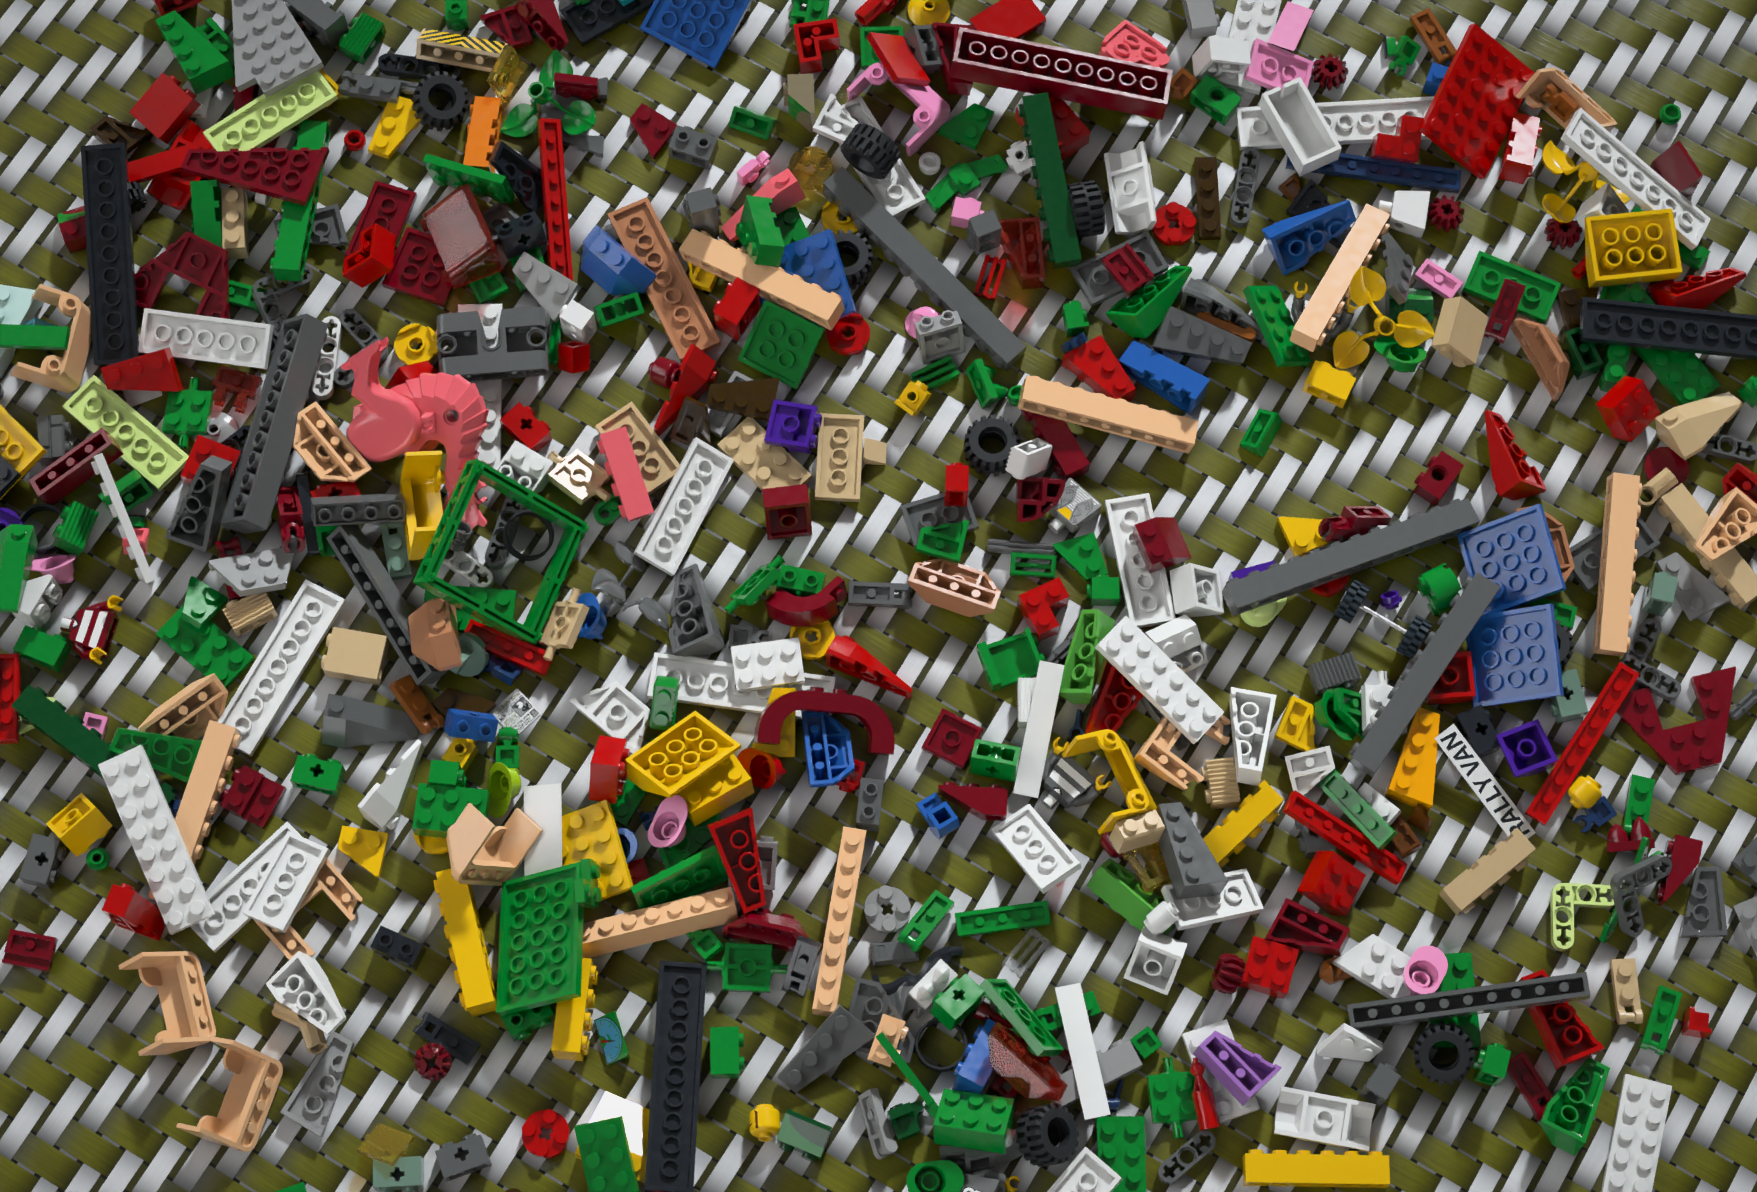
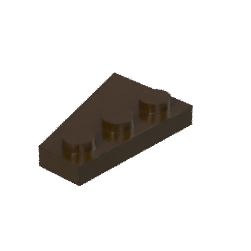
M780 378L710 384L706 405L709 409L769 422Z

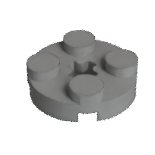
M884 885L869 894L865 901L864 914L868 925L873 930L879 933L898 932L909 921L911 905L908 897L901 890ZM891 905L893 914L887 913L883 915L882 906Z

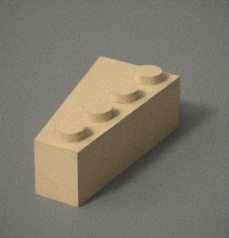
M1516 828L1504 842L1501 840L1488 852L1487 856L1484 855L1479 858L1469 870L1466 869L1444 887L1439 895L1457 916L1461 912L1467 914L1476 906L1474 902L1480 897L1483 900L1494 892L1492 887L1497 883L1502 886L1511 878L1509 874L1516 869L1519 872L1529 863L1526 860L1536 848Z

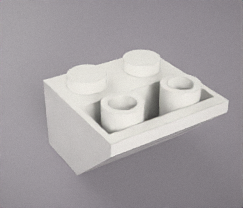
M515 440L496 467V470L538 494L549 482L547 476L554 469V464L552 461Z
M49 574L29 580L26 583L19 612L13 613V615L32 626L42 627L50 619L51 610L54 605L60 602L63 590L54 577Z
M1186 614L1145 632L1184 673L1208 662L1197 624Z

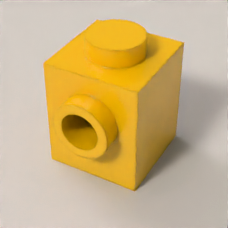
M454 737L442 760L459 762L462 770L466 773L478 753L475 745L476 742L471 739Z

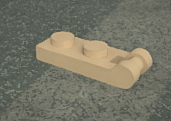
M1635 958L1611 959L1610 968L1618 1025L1626 1024L1627 1022L1642 1024L1643 1012L1640 1004ZM1625 1007H1632V1012L1626 1013Z

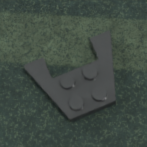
M607 77L598 79L600 88L599 99L608 98L609 80ZM555 90L550 91L551 98L567 110H569L573 101H585L579 97L571 96L570 98H564L556 95ZM551 102L541 105L540 118L561 119L562 122V118L566 113ZM561 123L563 145L568 144L577 147L580 151H588L594 153L597 157L603 158L604 136L570 135L563 129Z

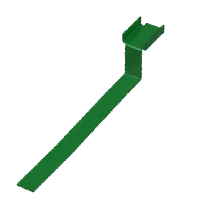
M881 1032L876 1036V1039L925 1101L924 1109L932 1119L935 1118L939 1106Z

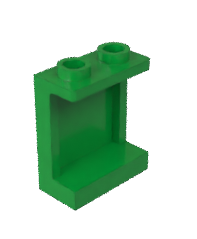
M1029 627L1025 628L1023 633L988 645L986 641L977 644L976 652L992 692L1017 684L1020 677H1037L1040 660H1046L1043 653L1039 654L1036 647L1039 645L1035 633L1030 632Z

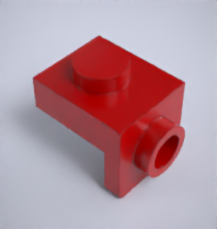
M853 759L855 771L835 784L839 786V790L852 793V790L860 789V781L863 778L867 762Z

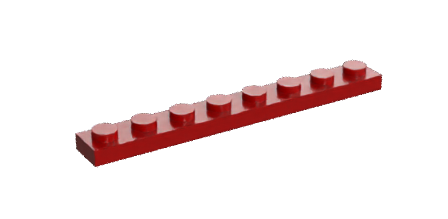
M539 118L537 126L545 229L548 242V266L573 281L561 119Z
M1619 662L1524 813L1525 815L1543 826L1546 825L1640 675L1638 672Z

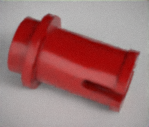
M1586 254L1583 256V260L1571 269L1572 275L1578 280H1581L1587 274Z

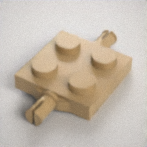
M577 449L571 455L564 458L554 451L548 454L547 458L554 462L556 467L548 473L547 480L577 503L582 505L594 495L599 496L605 502L610 499L611 494L602 487L611 479V475L608 476L605 469Z
M572 588L568 600L562 602L555 601L553 603L551 616L543 626V636L538 643L542 646H548L543 656L547 661H552L556 649L573 648L580 629L586 620L589 607L577 603L582 592L577 588Z

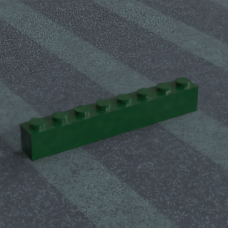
M1048 92L1022 96L1017 108L1019 117H1023L1024 121L1022 134L1023 138H1027L1028 146H1026L1027 158L1032 160L1033 166H1030V174L1032 180H1036L1037 187H1034L1036 200H1040L1039 218L1040 221H1044L1045 225L1043 238L1049 244L1050 250H1047L1048 262L1053 264V269L1080 265L1082 257Z
M28 685L11 705L13 711L104 779L98 764L120 755L108 750L111 741L107 744L101 739L103 736L96 729L91 728L89 730L83 725L85 722L75 714L70 716L66 713V707L57 700L52 702L46 698L48 694L38 686L33 688L31 685ZM159 783L171 809L172 801L177 800L174 794L176 791L167 783L163 785Z

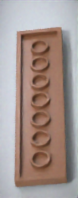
M648 197L608 213V219L621 245L657 275V278L645 293L680 363L691 343L703 352L720 346L721 342Z

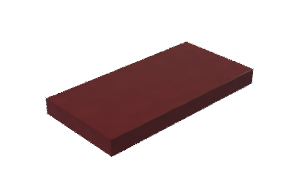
M375 181L346 251L345 258L359 250L361 232L375 223L396 235V250L416 201L417 193Z

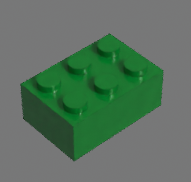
M419 783L412 825L414 834L446 838L448 829L457 821L468 803H471L488 819L491 798L489 790Z
M944 1089L933 1124L935 1144L1005 1154L1015 1120L1014 1099Z

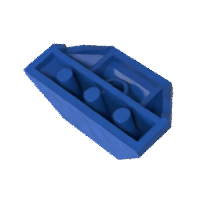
M595 225L583 241L581 270L611 296L629 295L638 292V294L645 293L657 278L653 271L598 225Z
M801 711L804 752L810 788L834 786L855 771L850 731L836 719L829 716V713Z

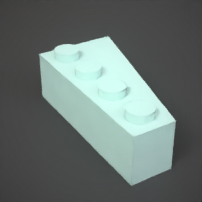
M0 284V324L25 325L26 322L35 318V314L44 302L31 298L35 290ZM0 348V378H2L13 359L16 348Z

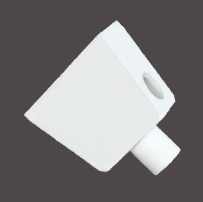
M1395 191L1392 201L1379 200L1377 209L1390 214L1388 220L1390 228L1421 238L1426 225L1430 191Z

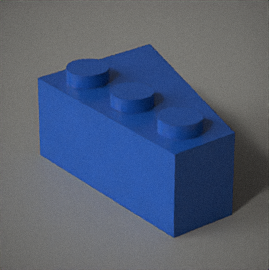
M987 1019L984 1026L979 1025L973 1036L976 1038L974 1045L969 1043L963 1056L967 1057L964 1063L959 1061L953 1073L957 1077L952 1090L981 1094L1008 1045L1013 1031L990 1019Z

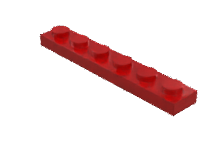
M1296 790L1290 793L1282 812L1392 884L1397 885L1401 882L1408 865L1406 862L1384 848L1382 850L1378 849L1369 838Z

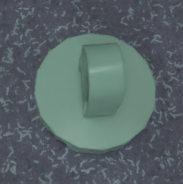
M470 632L459 634L462 666L449 670L456 675L460 674L467 677L478 675L488 664L489 654H486L484 648L486 645L477 635Z

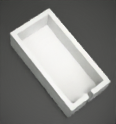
M1301 77L1283 84L1282 90L1280 87H1276L1261 95L1259 107L1299 176L1338 160L1342 148Z

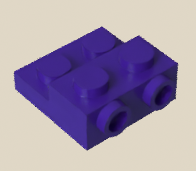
M774 399L764 439L765 444L787 447L789 451L810 454L811 448H816L818 436L815 435L816 427L820 428L822 424V414H819L818 407Z

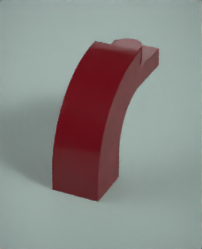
M837 576L820 592L807 597L794 596L780 587L765 601L768 616L775 621L793 627H808L823 623L838 614L837 604L843 601L848 594L844 579Z

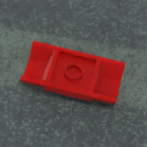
M187 119L170 150L197 141L200 142L202 149H213V147L203 134L205 130ZM178 171L153 179L146 191L158 202L174 209L182 210L186 209L192 199L190 182L204 181L205 178Z

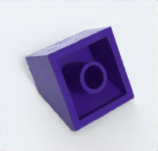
M1538 719L1495 736L1515 778L1532 776L1548 770L1558 761Z

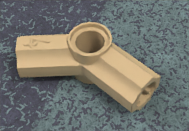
M1664 468L1642 486V491H1648L1652 498L1650 502H1643L1638 497V505L1643 508L1649 507L1678 483L1674 474L1667 468Z
M279 1001L274 1003L272 1015L299 1027L307 1053L316 1055L328 1048L324 1032Z

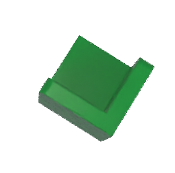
M339 525L315 526L318 547L322 557L336 555L326 538Z

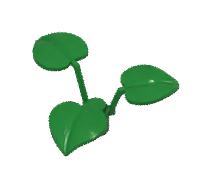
M554 50L545 61L539 76L540 82H534L528 88L533 108L525 103L516 105L509 112L503 127L500 129L505 135L513 138H525L537 130L538 118L535 115L538 109L536 103L544 105L551 102L566 113L561 123L563 129L570 135L583 134L595 125L596 113L587 102L582 100L573 101L569 110H567L551 98L549 90H555V72L573 75L572 65L557 50Z

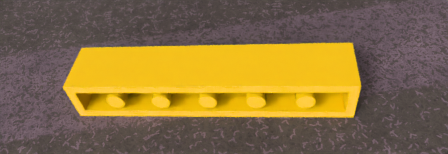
M1252 1149L1248 1150V1153H1245L1242 1157L1243 1186L1387 1188L1390 1185L1389 1155H1382L1380 1151L1368 1152V1155H1359L1358 1151H1345L1344 1155H1335V1151L1329 1150L1320 1151V1154H1311L1309 1150H1298L1296 1154H1287L1286 1150H1273L1272 1154H1263V1150Z

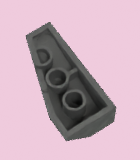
M1193 278L1189 280L1183 292L1180 304L1181 310L1197 315L1199 311L1202 313L1208 312L1223 321H1232L1241 328L1252 327L1256 330L1255 338L1262 340L1263 334L1254 318L1206 281Z
M695 563L676 572L673 593L675 604L674 609L671 611V617L673 618L672 628H669V639L675 656L706 657L725 648L718 620L699 567Z
M334 694L328 695L323 715L322 745L348 749L353 746H371L376 743H393L416 740L418 738L419 729L407 712Z

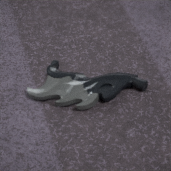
M949 945L933 952L926 959L919 974L915 976L907 974L889 984H882L879 981L878 975L874 974L872 976L873 981L879 982L903 1020L911 1010L917 1011L915 1018L918 1019L926 1010L908 993L940 959L948 965L952 957L963 955L962 946L950 947Z

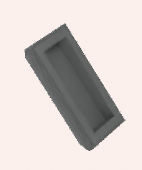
M897 940L870 943L873 967L920 961L919 952L915 953L910 950L911 947L906 943L901 944Z

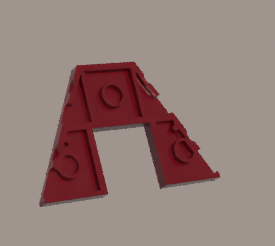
M187 231L175 243H171L166 247L164 252L151 259L141 267L140 271L135 273L137 305L142 308H155L170 274L173 273L206 289L195 315L229 319L228 250Z
M1736 666L1693 676L1690 679L1704 719L1702 721L1663 730L1649 687L1628 692L1616 713L1624 723H1627L1632 728V731L1642 742H1646L1656 752L1655 755L1661 761H1664L1675 775L1719 765L1722 762Z

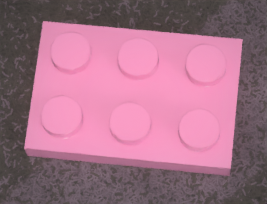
M1258 38L1253 41L1250 51L1251 64L1245 71V80L1270 90L1276 87H1280L1282 90L1283 84L1301 77L1306 88H1308L1313 61Z

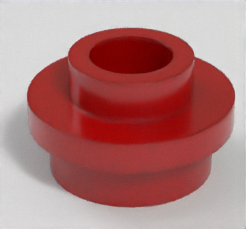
M358 130L349 131L344 137L346 148L351 151H359L364 148L366 144L365 135ZM355 139L359 140L357 143H352Z

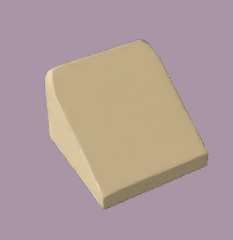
M864 438L863 464L886 465L887 443Z

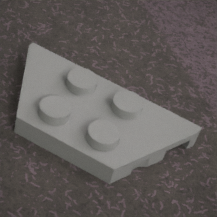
M283 548L214 559L209 560V569L217 571L221 575V580L231 586L233 591L240 597L286 589L288 575L291 572L293 558L296 553H285Z

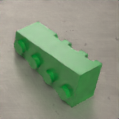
M175 10L155 19L165 42L196 95L235 76L229 60Z

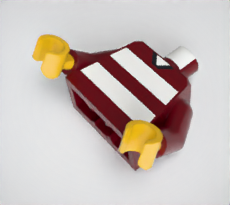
M112 595L108 601L88 606L85 609H79L75 620L66 617L62 619L60 630L70 632L69 640L73 644V649L83 660L95 661L101 665L103 662L99 660L100 657L107 658L120 620L114 610L122 611V607L118 606V603L123 601V598Z

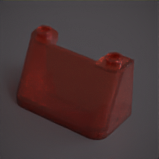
M468 183L459 186L422 214L423 219L419 220L424 232L428 231L431 234L445 269L441 270L446 283L450 281L453 289L503 271L497 248Z

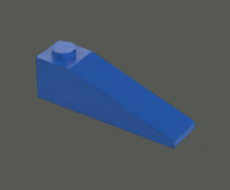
M1346 200L1281 220L1262 229L1268 248L1281 273L1286 275L1306 265L1310 257L1317 251H1322L1325 248L1324 245L1333 237H1338L1356 221V217L1350 201Z

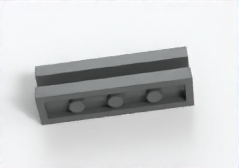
M402 493L311 498V520L313 526L405 522V499Z

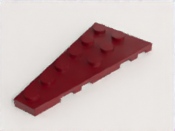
M308 147L300 148V150L251 148V151H239V149H230V151L189 149L181 165V170L187 174L209 180H217L220 183L307 206L330 151L329 147H321L320 150H309Z

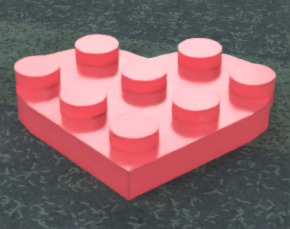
M1127 20L1121 22L1106 35L1100 46V56L1164 69L1170 61V57L1166 54L1167 48Z

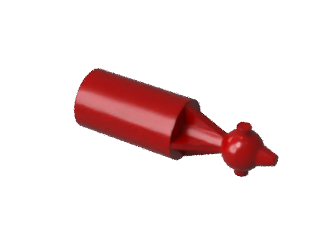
M1195 1057L1190 1067V1073L1195 1076L1192 1098L1199 1130L1221 1127L1213 1088L1210 1089L1202 1076L1205 1066Z

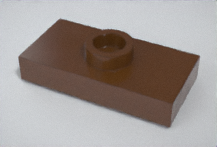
M1400 814L1390 825L1398 833L1390 842L1400 857L1404 859L1421 849L1422 844Z

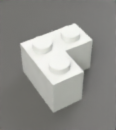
M1218 35L1209 36L1192 55L1194 77L1202 80L1206 74L1211 78H1217L1221 72L1242 74L1251 64L1249 41L1241 40L1240 38H1221Z

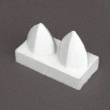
M940 959L908 994L926 1010L932 1003L933 998L940 991L943 992L958 974Z

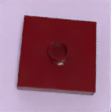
M942 708L921 749L962 770L972 753L975 739L980 738L983 728Z

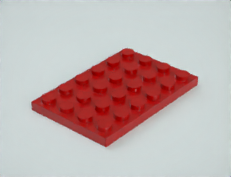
M1473 23L1469 25L1418 130L1478 179H1484L1509 130L1514 112L1518 111L1523 98L1518 99L1516 95L1535 73L1477 24Z

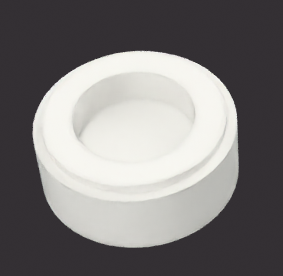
M927 152L920 157L919 169L922 173L933 175L939 171L941 160L937 154Z

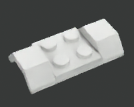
M1139 142L1136 149L1124 153H1105L1104 158L1115 233L1135 235L1151 230L1157 222L1154 206L1156 202L1145 142Z
M1281 1086L1276 1106L1274 1134L1369 1152L1371 1124L1376 1104Z

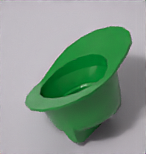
M1388 336L1379 337L1374 341L1376 351L1386 357L1387 363L1397 372H1415L1418 363L1426 358V351L1419 345L1412 348L1402 347L1396 342L1395 338Z
M1333 689L1326 690L1323 698L1313 704L1318 724L1333 730L1343 740H1353L1356 733L1334 712Z
M952 1161L922 1162L910 1169L906 1185L909 1192H960L964 1185V1175L961 1168Z

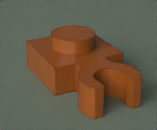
M1550 83L1545 87L1546 91L1542 92L1539 96L1543 101L1551 103L1549 109L1563 122H1566L1579 105L1564 91L1559 94L1556 87Z

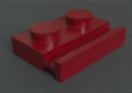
M555 72L554 86L556 95L564 98H570L571 96L579 97L587 101L599 100L600 88L598 78Z
M1128 243L1102 259V265L1128 296L1144 286L1148 281L1154 279V274Z
M10 929L2 963L50 972V965L53 961L58 939L56 937Z

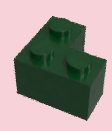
M1580 327L1566 331L1559 340L1563 352L1565 351L1570 358V367L1576 380L1596 374L1604 364L1597 350L1605 348L1609 344L1580 341Z

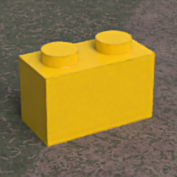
M1315 360L1302 391L1343 409L1356 378L1347 371H1339L1333 368L1327 362Z

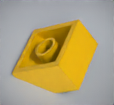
M82 792L46 823L76 857L87 852L91 845L98 838L104 837L113 826Z

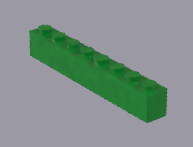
M302 121L300 128L296 130L297 146H294L293 150H300L303 147H308L309 150H320L321 147H328L331 136L328 122ZM325 164L307 206L289 201L282 202L281 213L283 217L282 220L278 221L279 237L274 241L275 257L271 258L270 270L274 272L276 280L303 281Z

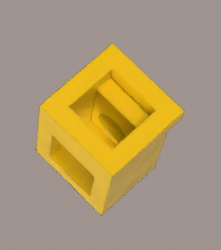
M910 381L894 403L910 415L917 416L932 394L927 391L929 387L921 381ZM912 392L916 394V398L913 401L909 397Z

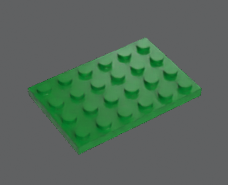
M581 862L502 882L496 1000L497 1014L503 1016L581 997L584 905L575 903L574 879L583 878Z

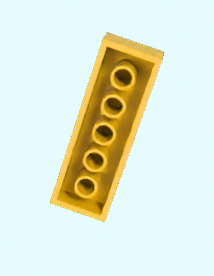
M451 869L436 872L437 880L433 882L436 894H439L440 899H442V902L438 904L441 916H444L445 922L447 921V925H444V932L446 938L452 944V947L449 948L451 961H454L455 966H457V970H454L456 983L462 989V992L459 993L461 1005L473 1017L496 1011L497 992L472 884H460L452 877Z

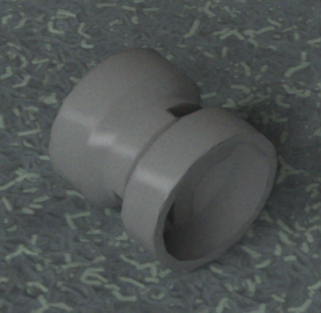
M464 521L460 522L454 535L453 543L450 544V550L460 552L464 549L466 539L470 537L472 532L469 524Z

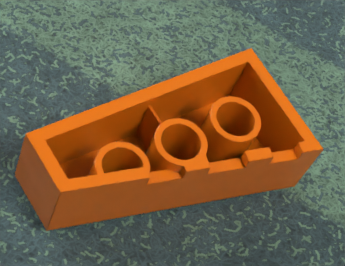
M475 96L474 104H470L471 121L467 126L468 138L465 144L464 165L495 173V168L489 162L496 143L499 142L503 111L501 98Z

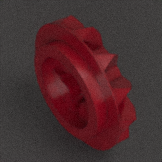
M437 1043L423 1045L416 1052L413 1060L416 1067L415 1071L421 1075V1078L428 1079L430 1082L444 1078L449 1073L452 1065L448 1050ZM437 1055L435 1064L438 1066H433L428 1070L429 1062L427 1058L431 1059Z

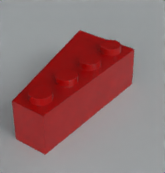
M750 807L707 825L744 914L766 905L753 810Z

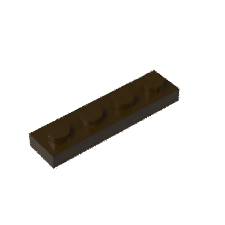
M1195 157L1194 171L1199 240H1221L1217 158Z

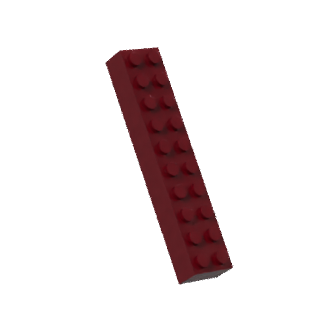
M959 27L949 77L1031 94L1048 92V96L1051 98L1163 120L1168 103L1173 70Z

